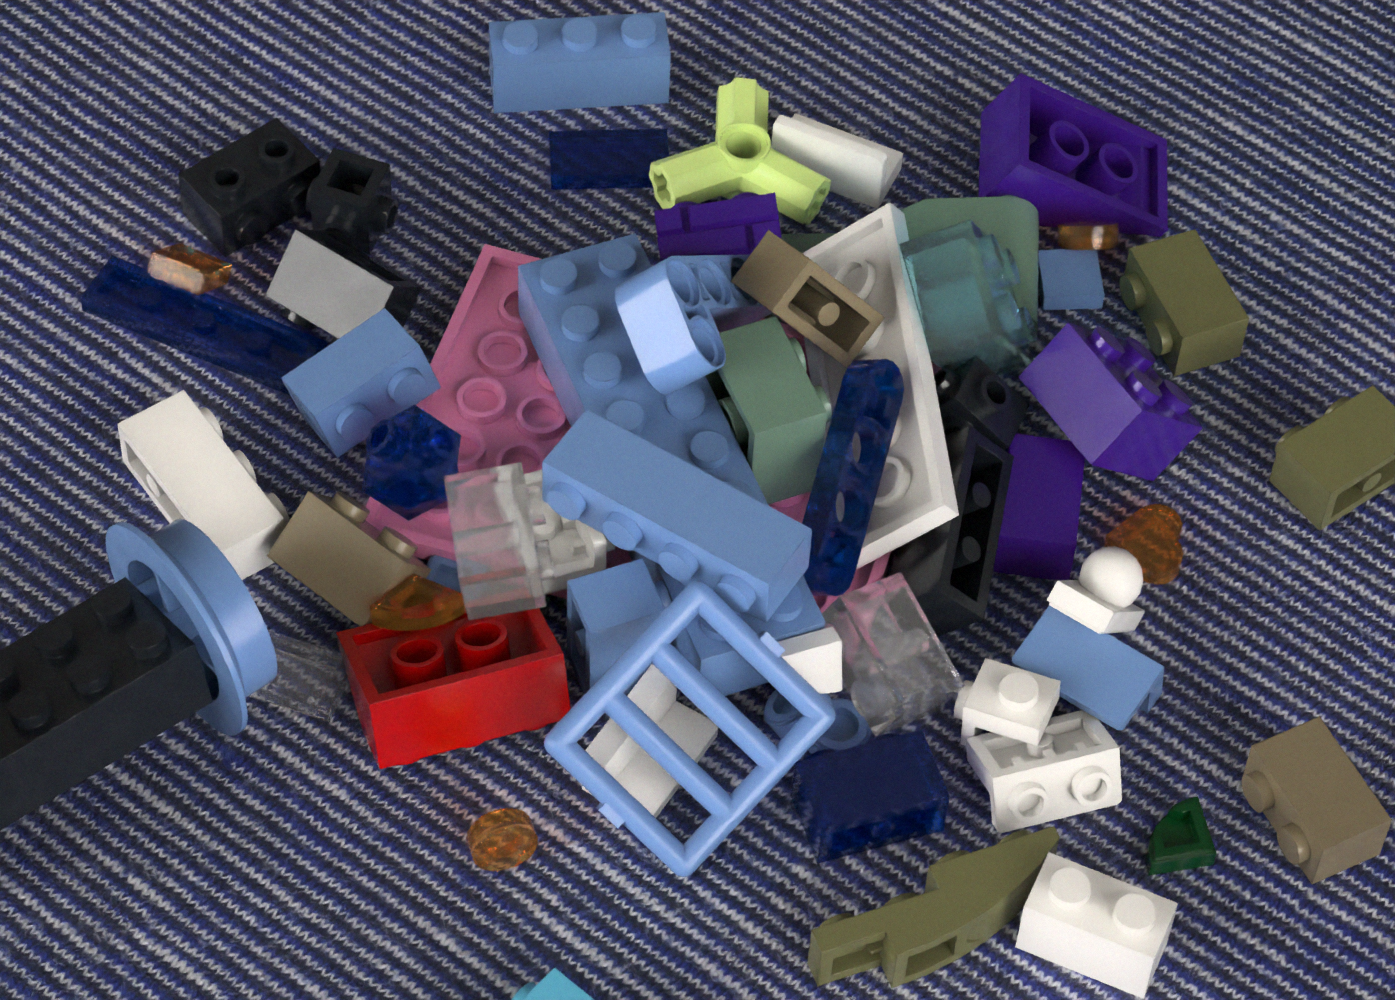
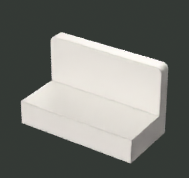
M795 113L792 118L779 115L773 124L772 149L830 179L829 191L878 209L901 170L902 152Z
M651 664L627 697L698 763L718 736V727L709 718L676 701L677 687ZM611 718L585 750L655 818H657L680 787V784ZM582 786V790H584V791L588 792L589 794H591L589 791H587V790Z

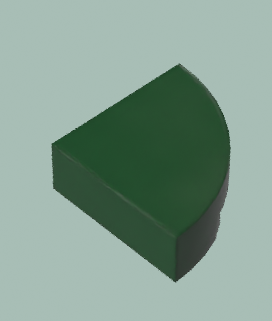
M1198 796L1175 804L1169 809L1168 814L1156 825L1150 837L1146 853L1148 876L1214 864L1216 850Z

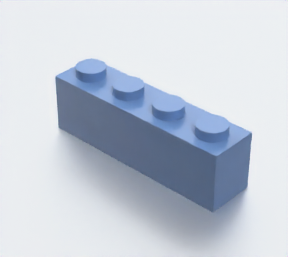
M589 409L583 412L542 461V501L548 503L557 514L569 520L577 519L604 534L618 548L627 551L634 550L656 562L666 573L677 580L702 581L706 583L736 612H747L766 623L809 568L811 528Z

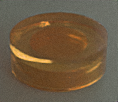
M1090 221L1058 224V246H1061V249L1101 250L1116 248V245L1119 244L1117 222Z
M513 808L497 809L486 813L472 824L466 836L474 863L479 868L487 871H501L516 867L530 858L538 846V837L530 816L522 810Z

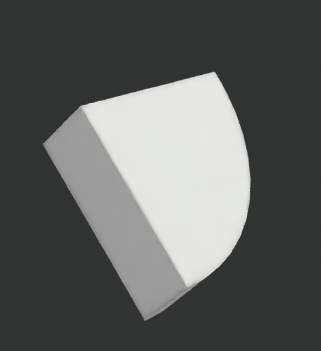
M833 626L778 641L785 649L781 657L819 694L842 691V640Z

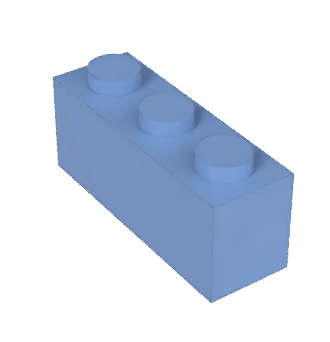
M665 12L489 22V71L494 113L669 103L671 53Z

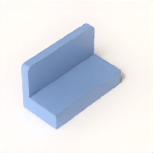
M1050 605L1012 657L1013 667L1061 681L1059 695L1061 698L1119 731L1127 726L1138 708L1148 714L1162 694L1163 665L1108 633L1099 634Z

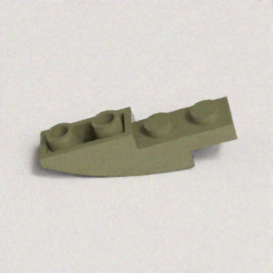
M1052 826L1034 833L1028 830L1017 831L1004 837L996 845L971 853L966 850L951 852L928 867L924 894L904 893L890 899L880 908L855 916L851 913L838 914L824 921L818 928L812 929L807 964L817 986L881 966L891 988H895L926 976L958 960L986 942L1024 908L1048 852L1056 855L1060 836L1055 827Z

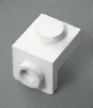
M985 658L975 681L965 680L956 699L954 718L962 720L961 745L966 746V738L980 735L982 730H986L1038 746L1058 702L1061 681Z

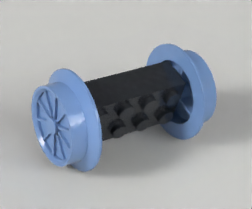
M177 519L149 536L126 522H118L109 527L106 533V552L115 583L0 650V831L195 712L214 729L225 735L234 736L246 728L248 720L246 697L271 683L277 676V659L274 646L252 596L233 566L213 541L191 522Z

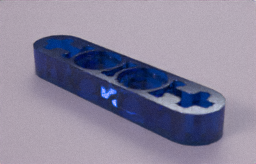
M886 358L853 361L847 367L843 376L802 524L812 529L809 568L803 576L813 596L842 595L849 589L855 575L904 394V383L900 369L893 361ZM855 432L858 433L861 443L858 462L855 461L852 447ZM839 492L843 495L845 506L841 522L838 520L836 513V500Z

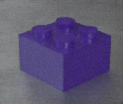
M1068 322L1018 376L1071 442L1093 466L1154 481L1203 429L1188 411L1192 406L1190 398L1173 382L1166 379L1163 381L1151 366L1156 361L1145 346L1129 336L1125 340L1116 338L1098 326L1091 330Z

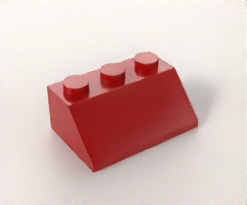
M526 583L336 632L362 731L379 769L395 765L412 764L424 757L458 748L475 747L484 741L525 730H538L548 724L560 721L571 709L564 653Z

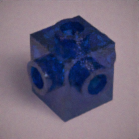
M416 405L405 409L389 419L380 421L370 429V434L367 438V456L362 491L408 521L452 499L454 496L455 480L458 475L457 464L461 435Z

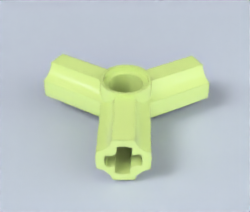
M735 77L732 82L718 87L715 142L651 162L649 170L654 197L662 209L672 208L680 202L691 201L701 203L719 196L732 199L734 196L745 192H752L758 195L775 193L778 211L801 224L805 223L807 225L819 213L829 193L831 180L771 148V140L768 135L769 91L761 88L757 84L756 79Z

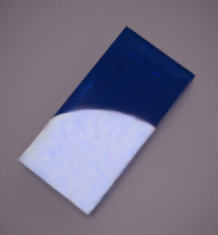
M667 129L549 131L551 190L653 188L649 177L651 162L669 157Z

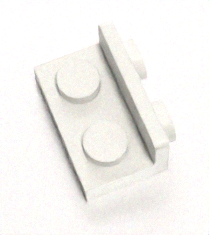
M1083 710L1051 717L1038 746L993 732L966 738L967 761L990 794L992 824L999 833L1114 806L1122 801L1119 746L1099 719Z

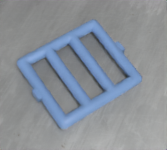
M694 581L672 601L545 736L544 747L565 770L600 802L596 809L616 828L623 824L673 873L680 877H687L696 871L835 721L836 712L833 706L781 657L785 649L766 631H762L760 634L756 633L706 583ZM698 614L803 715L776 745L670 644ZM651 663L757 764L730 795L624 694ZM604 713L711 814L684 844L577 743Z

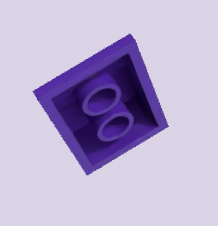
M1020 73L981 112L978 197L1013 195L1025 199L1037 208L1039 226L1161 237L1168 231L1167 139Z

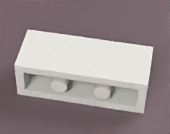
M182 390L117 424L124 464L169 523L177 519H184L197 526L220 549L241 580L275 563L267 557V554L289 522L287 511L274 493L265 495L258 486L253 467L245 454L240 450L232 452L223 441L220 425L208 408L205 407L199 410L187 393Z

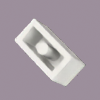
M1048 852L1024 905L1015 947L1144 999L1167 945L1178 903Z

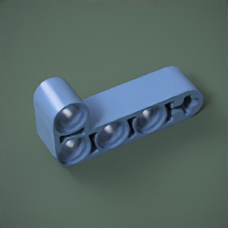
M750 255L671 256L617 285L615 289V302L647 380L661 394L669 395L724 366L726 352L719 332L756 322L772 313L731 282Z

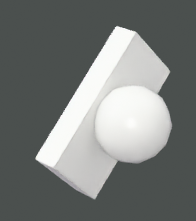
M1116 546L1102 547L1092 552L1084 561L1079 580H1057L1047 601L1050 602L1049 605L1099 634L1135 631L1145 613V610L1132 604L1140 594L1143 585L1142 568L1138 560L1129 551Z

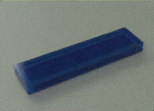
M113 255L80 297L82 311L287 395L290 394L281 377L327 347V342Z

